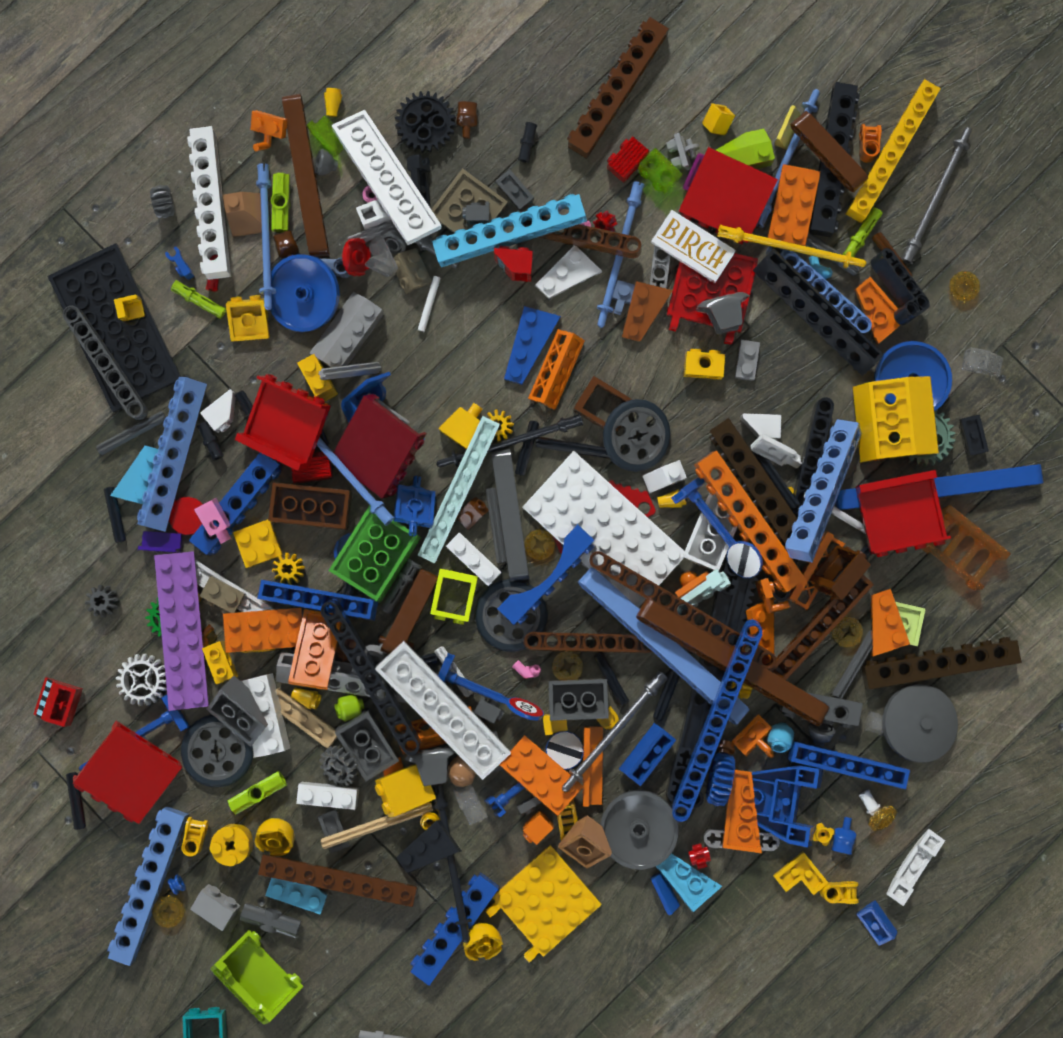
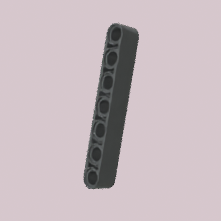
M75 306L66 307L63 310L64 320L126 413L136 420L144 419L148 414L146 405L86 315ZM77 312V318L71 320V314ZM87 327V328H88L87 334L84 335V336H82V335H81L82 329ZM98 343V349L92 352V345ZM105 359H109L108 366L102 367V362ZM119 374V381L117 383H113V377ZM126 390H129L130 396L127 399H124L123 393ZM136 406H140V407H141L140 413L137 414V415H134V413H133L134 408H135Z
M510 449L492 451L510 582L528 580L529 575Z

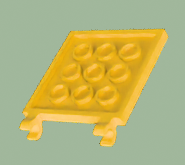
M549 845L493 896L495 902L485 912L490 918L500 908L507 914L532 943L533 946L524 953L525 959L531 962L538 953L544 957L602 904L556 850Z

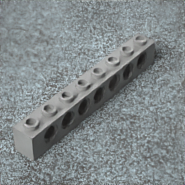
M281 652L276 667V682L289 684L288 680L294 654ZM333 662L328 690L370 697L351 663ZM367 673L366 677L369 681H376L375 674ZM387 682L398 702L407 703L404 700V698ZM377 690V696L385 698L386 692L384 690Z

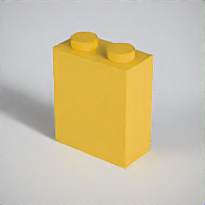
M315 354L297 363L314 396L327 401L338 395L330 379H320L318 373L324 367Z
M416 764L375 780V790L378 796L382 798V809L388 817L398 816L436 799L431 785H423Z

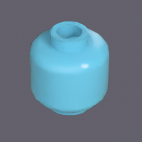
M778 723L771 726L772 729L767 738V743L771 749L777 753H784L791 749L794 739L792 728L786 723Z

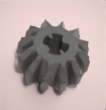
M167 185L151 188V203L158 218L173 216L175 206L170 188Z
M98 585V588H91L93 594H86L90 601H85V604L91 605L87 610L89 612L94 611V616L100 614L101 617H106L107 613L109 615L113 614L112 608H118L114 601H119V598L113 597L117 592L116 590L110 591L111 586L104 588L103 585ZM100 598H104V599H103V600H105V603H104V604H100V603H102V602H99V599H100Z

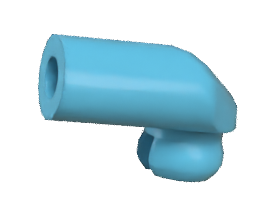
M809 257L810 266L824 279L832 276V269L820 265L818 257Z

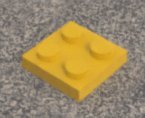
M268 519L233 532L245 568H250L283 555L272 523Z

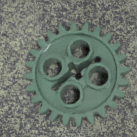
M938 409L934 411L937 440L940 442V445H938L939 453L921 456H902V459L908 457L909 464L915 460L916 466L923 462L924 467H926L928 461L933 466L936 460L941 462L943 460L942 456L945 458L948 456L949 453L947 451L952 450L951 444L955 442L951 438L954 437L955 432L950 431L954 425H947L950 418L943 419L944 412L938 415ZM893 432L895 434L892 435L891 439L898 442L900 435L898 432Z

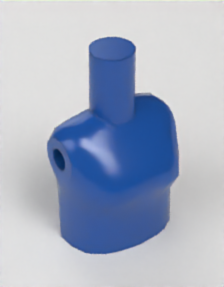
M844 817L843 827H838L834 830L831 850L852 855L856 840L855 831L850 830L852 818Z

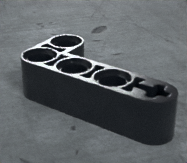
M884 248L871 259L872 268L901 306L894 312V319L898 324L903 326L908 324L930 307V302L891 249Z

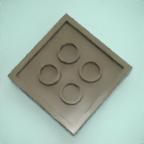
M462 168L431 210L440 224L454 233L457 230H468L474 226L467 225L466 219L462 218V208L466 207V205L474 202L485 205V202H489L491 222V220L498 218L508 205V201ZM471 238L468 244L476 243L477 238Z

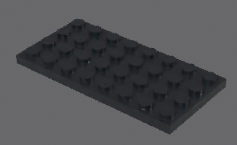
M117 243L47 276L63 310L68 306H75L86 315L141 399L174 384L181 377ZM138 295L142 299L145 317L125 322L118 319L114 299ZM77 312L71 314V320L77 318ZM87 327L82 329V331H81V335H82V336H84V335L87 334V332H88V328H87ZM98 343L92 345V352L98 349ZM80 344L112 412L122 409V405ZM105 359L102 362V367L108 366L109 359ZM119 374L113 377V383H117L119 381ZM126 390L123 393L124 399H127L130 396L129 390Z

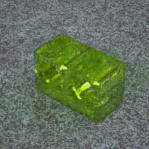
M656 148L639 163V174L644 179H649L653 183V188L664 195L682 177V173ZM654 163L657 168L649 169L647 164ZM662 176H667V177H669V178H670V182H668V183L663 182V181L661 180V177H662Z

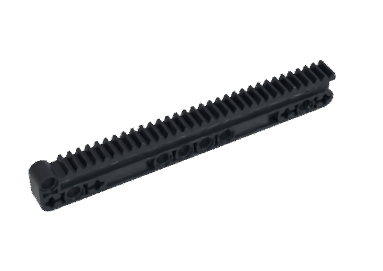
M726 553L721 572L730 577L735 576V580L730 579L732 589L726 591L725 588L721 592L716 591L710 616L736 632L741 633V626L745 624L743 619H747L745 611L749 609L747 604L753 602L749 599V596H754V593L750 590L756 588L752 582L758 581V578L755 576L743 578L736 573L729 572ZM718 624L713 625L711 628L713 635H717L721 631V627ZM735 634L730 635L728 643L730 645L736 644L737 636ZM700 657L699 663L721 682L725 672L713 664L709 667L706 666L704 659ZM727 682L726 687L731 686L732 684ZM693 688L691 689L666 788V795L672 802H674L675 798L671 791L676 789V784L673 781L681 784L683 779H677L675 773L678 769H683L684 771L687 769V767L678 764V762L682 763L683 757L680 754L687 750L690 756L685 757L684 763L688 766L712 706L706 699L702 703L696 704L694 697L698 692ZM718 717L713 718L711 721L715 725L721 723ZM710 735L704 738L706 742H712L715 739ZM703 753L697 756L699 760H705L708 757ZM694 771L690 776L697 778L700 776V773ZM686 789L683 793L689 796L693 791ZM699 792V799L695 802L693 808L700 807L703 804L704 797L701 792Z

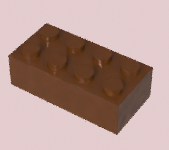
M272 483L268 521L348 530L352 492L349 490Z

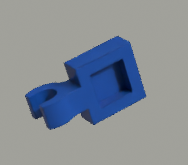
M176 246L174 247L176 251L175 256H170L168 252H165L166 257L170 261L176 262L177 267L175 269L180 277L184 276L187 280L195 277L183 259L181 251Z

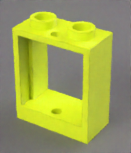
M440 569L430 613L435 615L434 619L445 621L446 617L452 618L453 623L464 625L465 621L469 622L478 576ZM443 578L471 583L465 616L437 610Z

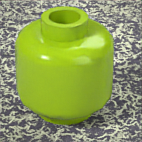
M350 694L338 698L337 704H334L338 719L348 722L362 713L361 710L364 709V704L361 698L358 699L356 695Z

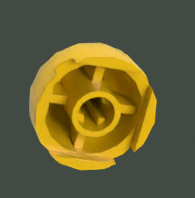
M271 818L259 826L254 842L256 847L263 853L266 850L272 856H283L288 854L293 847L295 834L292 826L287 821L280 818Z
M476 923L469 929L470 941L468 943L463 942L465 956L468 959L479 961L478 958L484 957L487 960L501 952L502 938L499 931L493 925Z

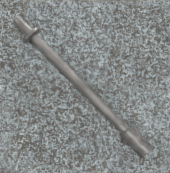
M970 127L964 129L960 139L953 141V145L956 148L914 237L906 243L907 248L901 257V260L906 264H912L917 251L921 249L922 244L920 240L962 151L968 150L970 147L966 143L972 131Z
M658 671L652 680L644 685V692L577 770H569L571 777L562 786L563 792H568L577 781L581 783L584 781L581 777L645 701L650 696L657 695V690L668 679L665 674Z

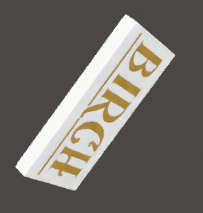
M671 210L651 241L653 245L716 283L736 252L735 249Z

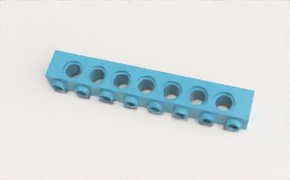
M570 194L564 197L563 200H551L544 206H532L522 213L513 212L509 217L503 219L500 217L495 218L487 224L479 223L468 230L460 229L449 236H438L432 243L438 263L442 268L492 252L494 248L499 246H511L587 222L580 195ZM562 209L569 210L568 214L561 215L559 214V212ZM544 215L551 216L548 221L541 220ZM525 221H532L529 227L523 226ZM508 226L514 227L510 233L504 231ZM489 232L496 233L493 238H486ZM471 238H477L474 244H468V241ZM452 244H459L456 250H450Z

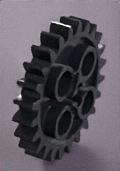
M420 91L418 97L412 93L413 99L410 100L406 97L407 104L401 102L402 110H396L397 114L400 115L395 117V121L399 122L395 124V128L400 129L397 134L402 136V143L407 141L406 145L408 148L413 145L415 152L418 148H421V152L424 153L425 148H428L429 153H431L432 147L439 151V144L445 147L444 140L451 141L448 134L454 135V130L451 129L456 127V123L452 122L456 120V116L451 115L454 109L449 108V101L443 103L444 96L437 99L436 92L433 96H430V92L427 91L426 96H423L422 91ZM425 106L432 108L429 112L422 110ZM410 118L417 119L413 124L408 123ZM437 120L444 122L442 126H435L434 123ZM422 132L429 133L426 138H421L419 135Z

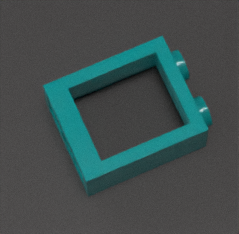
M211 1007L208 1010L200 1011V1008H192L183 1015V1038H193L192 1019L219 1018V1038H227L226 1009L220 1010V1007Z

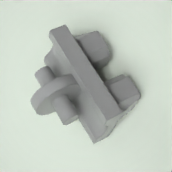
M680 133L674 134L675 138L666 142L670 153L679 151L680 156L671 159L672 166L675 170L683 168L690 170L692 164L688 153H690L691 159L696 158L695 151L700 149L699 144H693L692 139H687L686 146L684 136H681Z

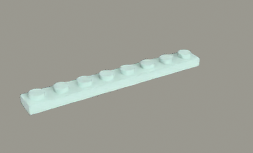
M482 416L418 556L433 563L436 562L499 428V423Z

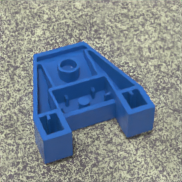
M799 765L752 772L758 826L788 844L807 848L812 846L815 826L796 823L801 786L821 788L823 769Z

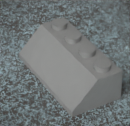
M353 292L310 351V354H315L322 363L330 368L347 366L383 317V310L367 298Z

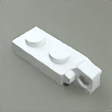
M763 433L751 444L753 452L781 466L789 464L798 468L802 464L801 456L795 450Z

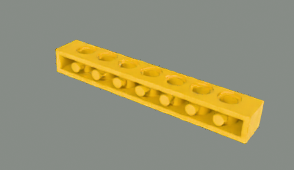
M925 79L922 81L868 173V180L860 187L845 215L860 223L866 219L940 91V87Z

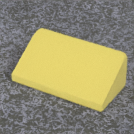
M794 105L790 107L774 143L785 150L788 149L794 135L790 124L801 115Z

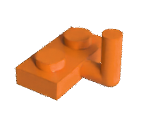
M258 110L252 111L250 130L264 134V142L254 144V151L269 149L272 136L280 139L286 138L287 119Z
M768 578L755 581L760 600L763 599L768 613L790 608L788 601L772 604L771 598L775 592L772 581L769 582Z
M759 714L732 740V743L746 757L756 746L763 750L769 758L775 756L771 747L763 741L772 727Z

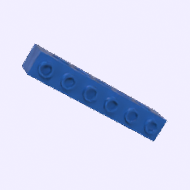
M259 453L219 502L224 513L228 514L230 518V526L226 528L230 536L233 533V527L236 524L239 525L246 517L244 515L248 509L251 510L258 501L256 499L260 494L263 495L270 486L268 484L270 481L277 479L282 471L280 469L283 466L273 458ZM260 470L266 471V476L263 479H258L257 477ZM252 484L254 491L248 495L245 492V488ZM240 499L242 506L235 510L233 503L235 500ZM213 520L214 525L219 527V522ZM203 524L189 540L209 556L215 555L221 548L218 538L210 539Z
M261 580L257 598L263 601L321 611L322 605L327 601L336 600L340 603L347 616L375 621L378 601L266 580ZM327 605V612L335 614V607Z
M793 741L788 754V760L902 789L907 787L910 770L903 767Z
M481 872L478 876L474 874L468 882V885H470L466 892L462 891L464 907L470 910V914L466 918L472 919V922H468L469 929L499 889V885ZM479 891L482 897L475 900L471 897V893ZM456 906L455 908L450 907L445 914V917H447L445 922L437 925L433 931L435 936L432 940L427 939L422 946L424 950L420 956L416 955L410 963L412 965L410 972L427 985L432 983L462 941L460 924L458 925L459 929L455 932L450 931L448 928L450 923L459 921ZM444 939L447 942V946L441 948L437 945V941ZM432 955L436 961L430 964L426 962L425 957Z

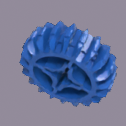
M717 753L712 760L709 771L706 799L708 803L715 806H725L731 794L735 774V759L729 754Z

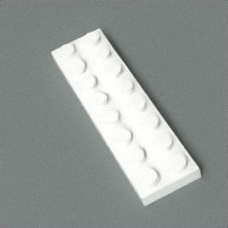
M365 110L332 125L333 132L407 245L441 229L440 222Z
M405 641L375 667V670L482 780L511 754L510 750Z

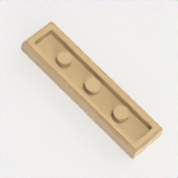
M278 688L276 692L279 697L282 716L327 749L332 746L337 739L336 729Z

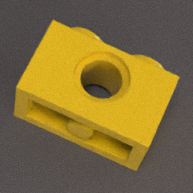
M690 349L685 354L683 377L721 380L724 377L725 354H720L718 350H709V353L701 352V349ZM702 359L707 360L709 367H701L699 361Z
M219 641L202 648L215 684L226 682L233 676L238 677L230 653H225V641Z

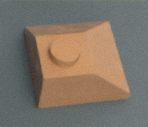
M236 192L224 194L225 212L232 237L262 233L260 193Z
M588 815L575 822L558 845L559 849L587 869L612 854L603 827Z

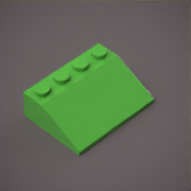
M369 505L328 571L381 603L422 537L419 535L410 536L409 529L394 520L385 526L376 514L370 512Z

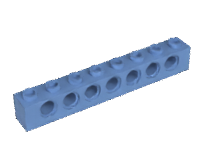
M179 377L174 384L175 393L169 402L168 407L170 410L168 417L165 418L163 423V435L158 440V453L153 458L154 467L148 476L149 484L147 491L144 492L142 497L143 506L137 515L138 525L166 531L207 386L205 383L187 377ZM186 393L189 396V400L187 403H185L183 400V397ZM180 412H182L184 415L182 421H179L178 415ZM175 430L178 431V438L176 440L173 438ZM170 449L173 450V456L171 458L168 457V451ZM167 467L168 474L164 477L162 471ZM159 486H162L163 492L158 495L157 489ZM156 504L158 509L157 512L153 514L152 507Z
M837 419L835 425L830 429V438L824 444V453L822 458L818 459L817 471L812 475L811 486L805 492L804 504L799 508L798 519L793 523L791 537L787 539L785 549L792 559L811 563L814 560L862 435L858 422Z
M168 806L158 811L155 819L157 821L156 828H153L149 835V840H151L149 847H146L142 854L144 859L142 866L139 865L135 873L137 880L129 889L128 895L130 899L128 903L124 904L121 912L123 918L116 925L114 931L117 933L115 940H112L109 944L108 951L110 953L108 959L128 966L135 962L189 814ZM164 824L171 827L170 834L164 832ZM157 843L163 844L164 852L157 850ZM150 862L157 864V871H153L150 868ZM144 880H147V881L150 882V885H151V888H150V889L144 888V886H143V881H144ZM137 899H141L143 901V908L137 906ZM134 918L137 921V926H132L129 919ZM123 936L129 938L130 945H126L123 942Z

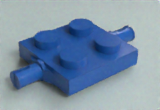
M420 476L413 477L412 486H397L394 521L410 525V536L417 535V526L428 528L433 526L436 491L420 487Z

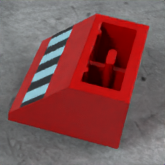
M508 246L494 248L495 262L512 281L531 282L533 251H529V248L519 247L518 250L510 249Z
M45 677L33 715L62 727L71 726L83 688Z

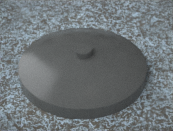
M915 684L903 687L891 696L883 712L882 727L887 743L896 754L909 761L924 763L937 760L949 751L957 735L958 719L952 702L942 691L930 685Z
M632 790L620 794L609 803L601 819L600 825L603 827L612 851L611 858L627 868L641 870L655 867L664 862L676 846L678 822L673 817L672 808L662 797L650 791Z

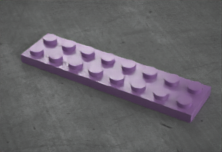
M194 551L154 555L169 711L209 706L205 659L202 650L203 638Z

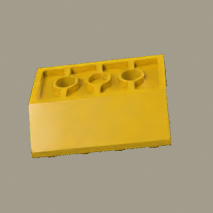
M930 376L881 380L853 387L856 422L859 423L862 432L858 442L861 463L879 461L885 458L939 453ZM894 394L896 396L895 403L887 404L886 396ZM893 432H898L900 435V440L896 443H892L889 439Z

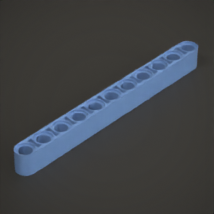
M591 567L578 581V584L712 705L721 682L679 644L640 622L636 618L640 609L597 570ZM738 697L728 719L734 725H737L749 712V708ZM723 699L718 704L725 707L729 704V701Z

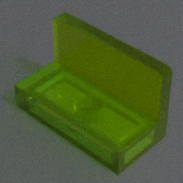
M323 116L316 124L311 120L306 125L309 132L335 158L344 150V147L332 130L333 123L327 116Z

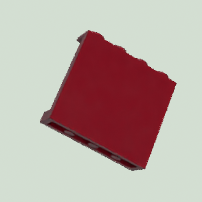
M373 393L362 398L333 453L358 481L383 499L393 496L397 492L398 483L406 476V469L414 462L416 458L414 455L425 442L423 439L427 433H417L378 403L379 397Z

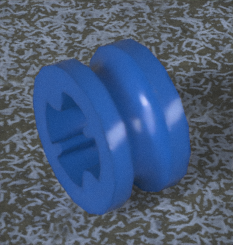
M178 874L175 875L174 879H168V884L175 895L179 894L180 890H186L184 881Z

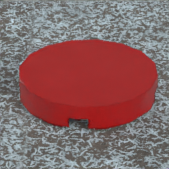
M361 238L349 239L345 243L342 252L344 268L349 275L354 277L365 275L366 273L364 272L369 270L371 265V251L369 247H366L365 240Z
M183 497L175 501L169 517L172 528L184 535H194L202 525L194 509L203 505V503L192 497Z

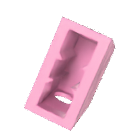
M217 498L194 509L209 536L216 534L221 544L231 539L226 530L230 523ZM213 520L219 522V527L214 525Z

